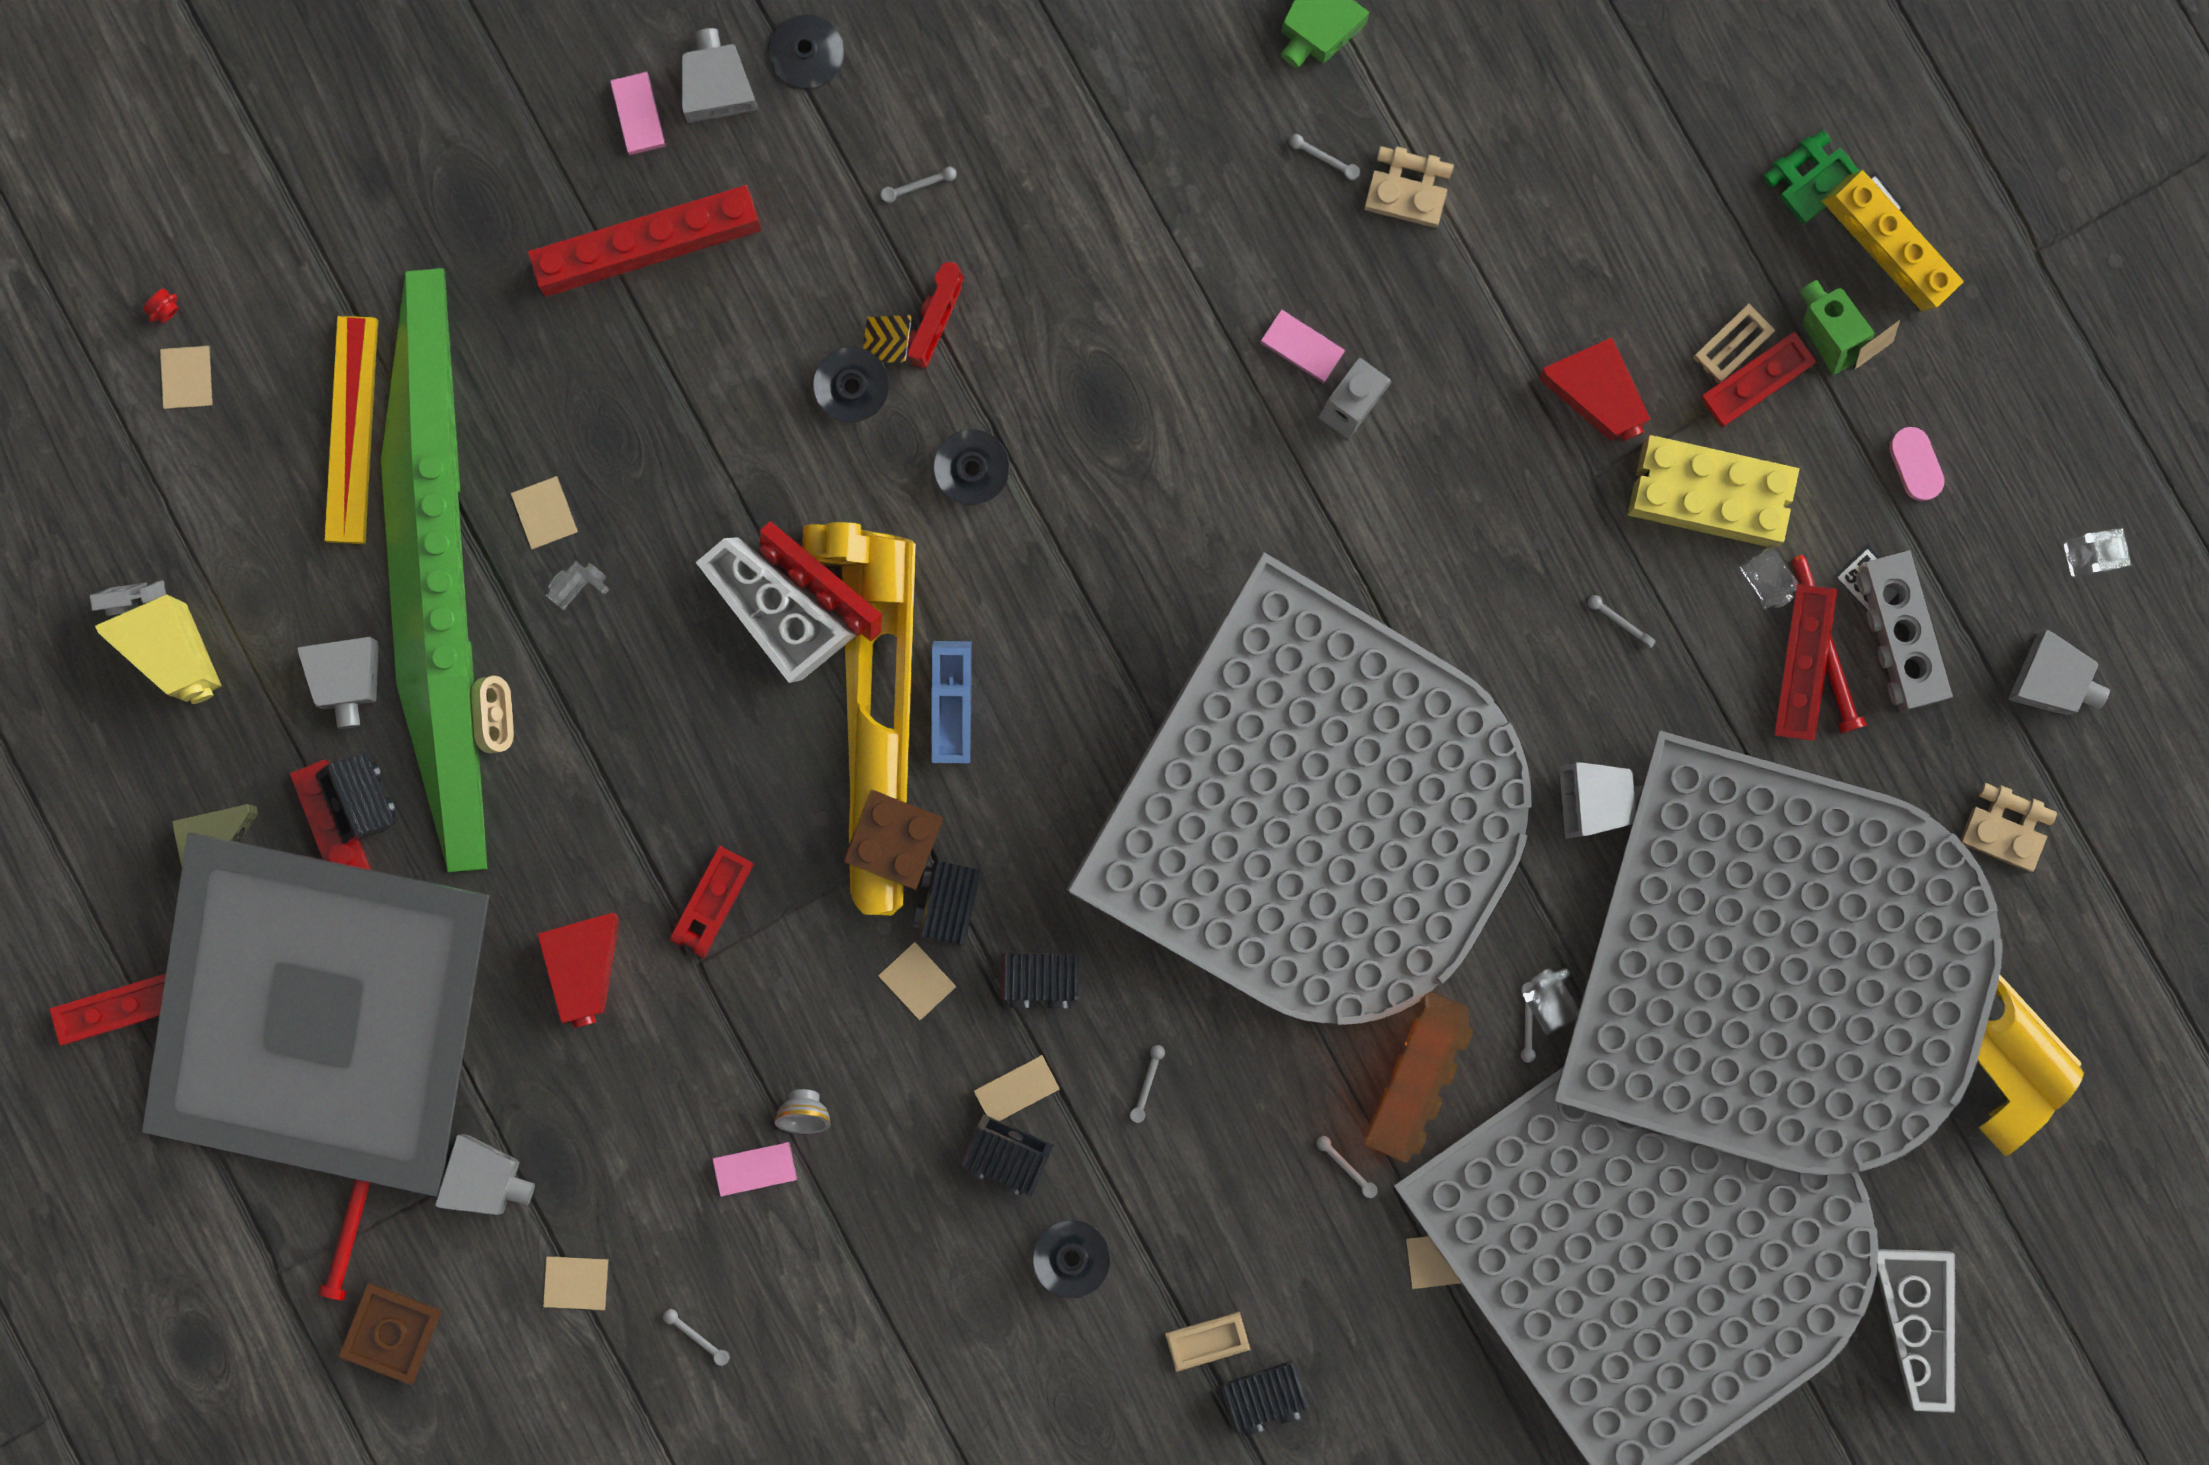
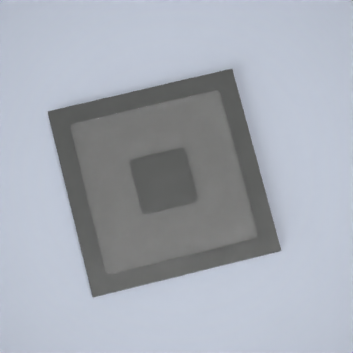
M187 833L142 1132L438 1197L443 1180L489 895L206 835Z

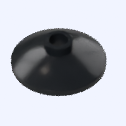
M799 15L786 20L776 29L769 44V59L774 72L783 82L798 89H814L827 84L840 70L844 58V47L838 31L825 19L813 15ZM802 43H809L812 45V49L809 53L803 54L798 51L799 46Z
M844 347L831 352L820 362L814 375L813 388L820 407L828 415L843 422H860L875 415L884 405L889 393V376L882 361L872 352L859 347ZM848 382H858L859 390L856 393H848L845 390Z
M967 429L952 434L941 444L935 456L934 474L939 487L949 498L961 504L978 505L992 500L1003 490L1009 478L1010 462L1005 447L996 437L982 430ZM970 463H976L980 470L978 474L970 476L965 472L966 466Z
M1078 1220L1061 1221L1050 1226L1039 1237L1033 1253L1034 1270L1041 1284L1051 1293L1064 1298H1080L1094 1292L1104 1282L1110 1268V1250L1103 1235L1092 1225ZM1075 1251L1078 1253L1080 1259L1076 1265L1071 1266L1065 1262L1064 1256L1067 1252Z

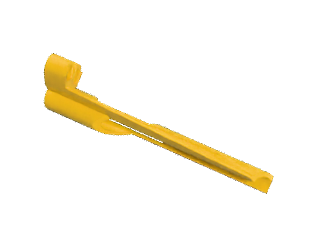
M831 522L827 523V525H803L802 548L824 566H842L843 582L882 614L881 633L873 641L870 642L860 634L845 644L850 774V844L870 790L878 791L907 803L916 544L907 538L862 530L860 524ZM887 633L897 638L894 729L879 724L870 716L873 644L881 635ZM850 865V894H852V900L856 907L864 915H893L903 906V885Z
M1999 975L1995 994L2004 1003V1014L1998 1020H1988L1977 1061L2008 1100L1989 1113L1991 1118L1979 1128L2006 1157L2043 1127L2055 1110L2059 1109L2070 1099L2082 1081L2083 1070L2080 1068L2081 1062L2003 977Z

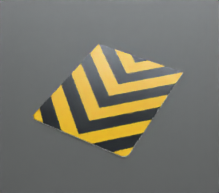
M911 316L867 317L863 349L875 354L882 362H904L907 354Z

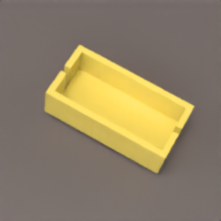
M1649 435L1642 445L1636 475L1640 477L1634 482L1627 516L1777 548L1785 540L1791 509L1785 507L1793 502L1800 468Z

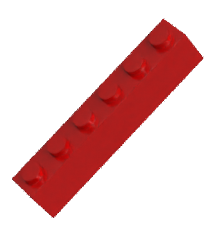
M747 185L531 250L528 253L538 286L547 297L760 232L762 229Z

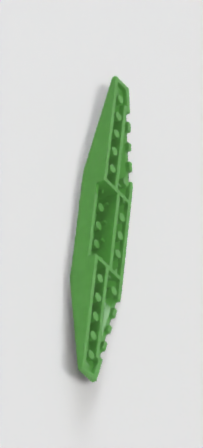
M440 268L406 271L381 455L396 685L448 872L487 869L479 747L474 740L471 689L474 684L472 647L471 642L468 641L458 501L460 479L445 270Z

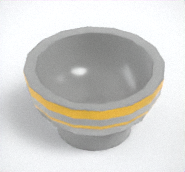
M799 1089L789 1093L788 1101L783 1103L776 1113L775 1125L781 1130L791 1133L813 1134L827 1130L830 1127V1117L826 1107L819 1102V1094L817 1092Z

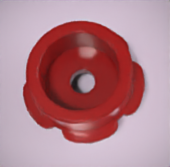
M165 288L155 293L143 307V310L149 315L148 320L150 322L159 320L162 323L170 320L179 309L176 305L177 295H171Z

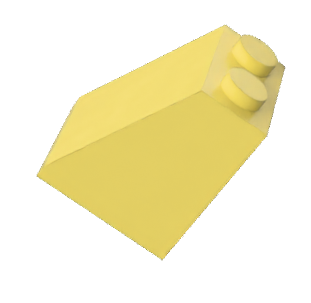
M166 594L95 626L97 632L169 696L197 704L213 697L212 691L222 687L186 603Z

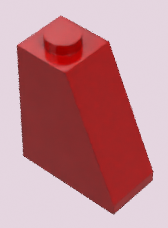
M1609 338L1544 367L1539 374L1543 384L1610 441L1621 437L1623 442H1627L1644 433L1642 427L1651 420L1613 338Z
M609 913L538 933L561 1023L572 1022L574 1029L596 1023L595 1015L605 1012L619 927L618 914Z

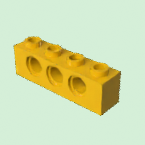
M1864 170L1848 175L1822 200L1826 207L1921 311L1940 306L1964 282Z

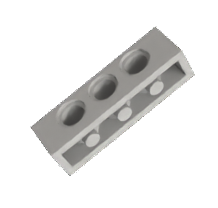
M1911 551L1867 561L1858 567L1860 573L1856 574L1857 586L1861 595L1867 596L1870 610H1867V620L1872 632L1877 631L1881 645L1877 647V654L1882 668L1888 669L1891 683H1888V693L1893 705H1898L1899 711L1904 712L1952 698L1953 695ZM1885 587H1892L1897 591L1899 595L1897 605H1890L1884 600L1883 590ZM1896 623L1904 624L1908 628L1909 639L1907 642H1901L1895 637L1894 626ZM1907 659L1913 660L1919 665L1920 674L1917 679L1910 678L1905 673L1904 665Z

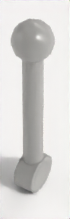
M1294 134L1289 138V144L1292 148H1301L1343 171L1345 177L1350 181L1358 178L1360 173L1358 166L1354 164L1347 166L1304 142L1299 134Z
M946 167L942 173L896 189L885 187L881 192V197L886 203H892L896 200L897 196L942 180L953 181L957 175L956 170L953 167Z
M1592 595L1589 597L1587 604L1591 609L1600 610L1637 637L1644 645L1649 648L1653 647L1656 641L1651 636L1641 632L1604 605L1600 596Z
M1527 982L1521 987V993L1525 996L1524 1049L1521 1051V1059L1526 1063H1530L1536 1057L1535 1051L1532 1049L1533 996L1537 993V987L1534 983Z
M1155 1045L1150 1050L1152 1059L1136 1108H1133L1130 1112L1131 1120L1135 1123H1140L1145 1119L1144 1106L1159 1060L1165 1056V1050L1160 1045Z
M1320 1136L1316 1141L1317 1148L1321 1151H1326L1362 1187V1193L1365 1197H1375L1378 1191L1376 1185L1367 1182L1331 1146V1140L1327 1136Z
M668 1309L663 1313L665 1323L674 1324L712 1354L717 1365L723 1366L728 1363L730 1359L729 1353L726 1350L715 1348L680 1320L675 1310Z

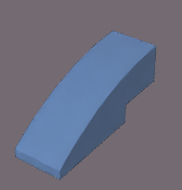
M972 641L933 642L932 763H970Z

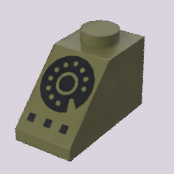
M246 804L172 821L181 866H183L187 833L191 832L240 843L258 815L257 807Z

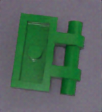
M1820 130L1813 137H1805L1798 143L1799 148L1786 158L1782 156L1772 163L1773 168L1763 175L1764 181L1770 187H1774L1781 180L1786 181L1790 186L1779 197L1802 225H1805L1826 208L1822 200L1848 175L1859 171L1841 148L1837 149L1830 156L1824 152L1822 148L1831 141L1829 135L1824 130ZM1809 159L1816 167L1802 177L1796 168Z

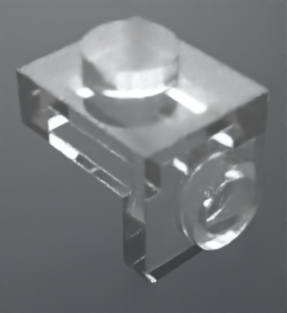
M2123 528L2090 533L2064 542L2070 573L2073 578L2131 565Z
M1770 545L1740 565V571L1761 599L1760 605L1764 610L1772 605L1778 609L1795 597L1793 592L1797 589L1798 581L1773 545Z
M575 561L567 572L561 570L548 585L551 591L547 594V597L564 610L587 582L591 583L604 595L610 589L602 583L606 576L589 562L584 568Z
M1566 968L1555 974L1551 969L1538 974L1531 979L1533 986L1523 994L1546 1035L1578 1018L1580 1010L1562 982L1570 975Z

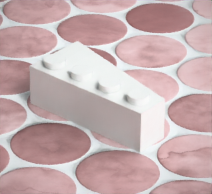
M738 537L724 538L696 562L789 683L806 678L856 636V634L848 629L841 618L832 611L825 610L818 603L817 599L803 588L794 584L788 576Z
M1878 1249L1877 1276L1909 1405L1914 1411L1955 1412V1253L1950 1251Z

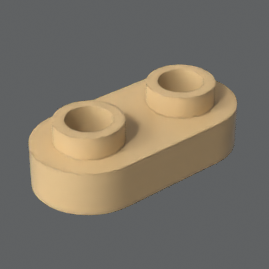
M499 676L480 678L473 684L471 689L474 740L477 746L486 753L502 752L511 746L514 738L510 688L506 681Z

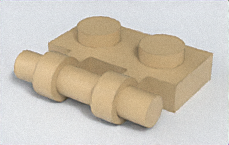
M1381 146L1377 161L1391 164L1390 172L1387 174L1374 171L1364 210L1437 228L1447 189L1434 186L1435 176L1450 179L1454 165L1439 161L1440 157L1429 155L1428 158L1406 153L1407 149L1396 146L1394 150ZM1402 168L1423 172L1422 182L1400 177Z
M1984 783L1979 797L1991 801L1988 812L1978 807L1972 808L1960 841L1969 848L2025 871L2034 872L2048 837L2034 831L2037 821L2051 826L2056 819L2057 812L2044 807L2043 802L2034 798L2029 801L2012 794V789L2000 785L1997 788ZM2005 808L2023 814L2020 825L2002 818Z

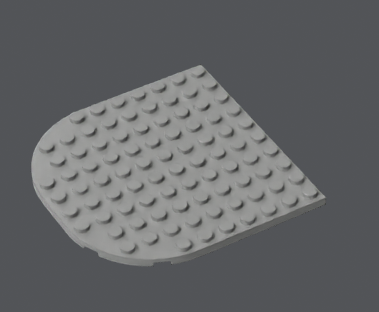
M1261 552L1066 890L1281 1013L1305 1021L1335 1023L1338 1025L1358 1024L1382 1019L1421 1001L1420 998L1432 991L1438 984H1443L1453 974L1474 945L1510 882L1527 840L1525 833L1529 807H1531V783L1526 758L1512 724L1506 720L1490 694L1476 681L1265 552Z
M1659 731L1554 1101L1799 1173L1831 1175L1865 1171L1905 1155L1935 1133L1954 1107L1960 1102L1976 1066L2001 970L2002 939H2000L1997 905L1982 869L1956 835L1950 833L1925 811L1903 800Z
M1562 1067L1394 1187L1589 1465H1689L1817 1374L1848 1343V1339L1866 1312L1877 1274L1878 1238L1877 1228H1875L1869 1204L1870 1199L1858 1172L1818 1175L1781 1169L1555 1102V1095L1563 1071Z

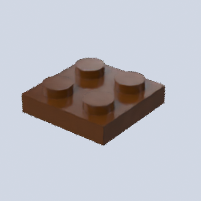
M870 790L843 862L916 890L944 818L878 791Z
M368 1283L339 1357L412 1385L415 1382L442 1310L374 1283Z

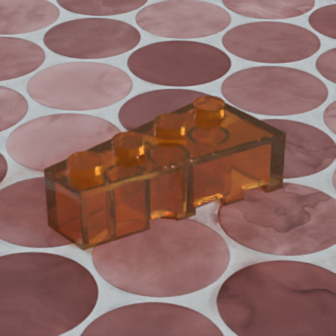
M1432 991L1426 993L1421 1000L1423 1003L1422 1015L1420 1019H1413L1405 1043L1407 1049L1405 1053L1401 1052L1396 1060L1390 1077L1392 1083L1389 1088L1386 1087L1365 1135L1366 1146L1406 1163L1409 1162L1412 1153L1419 1155L1427 1137V1133L1422 1131L1428 1118L1431 1120L1436 1118L1442 1103V1099L1437 1097L1443 1084L1448 1086L1451 1084L1458 1064L1453 1063L1458 1049L1465 1051L1473 1033V1029L1468 1028V1007Z

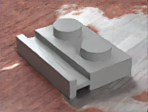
M164 580L149 585L146 582L107 588L90 595L92 610L105 609L106 615H116L139 607L138 602L140 601L148 603L166 595Z

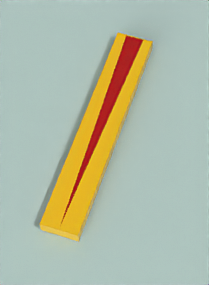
M338 316L325 526V541L327 543L365 544L378 331V320L374 317Z

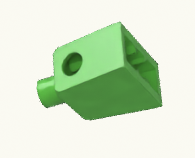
M1295 0L1282 27V33L1291 40L1281 53L1282 58L1295 68H1299L1309 54L1322 63L1326 62L1365 26L1369 11L1354 0Z
M1819 280L1811 282L1800 291V295L1808 305L1803 325L1829 371L1834 376L1857 362L1860 349L1872 341L1875 333L1843 289L1839 288L1828 294Z

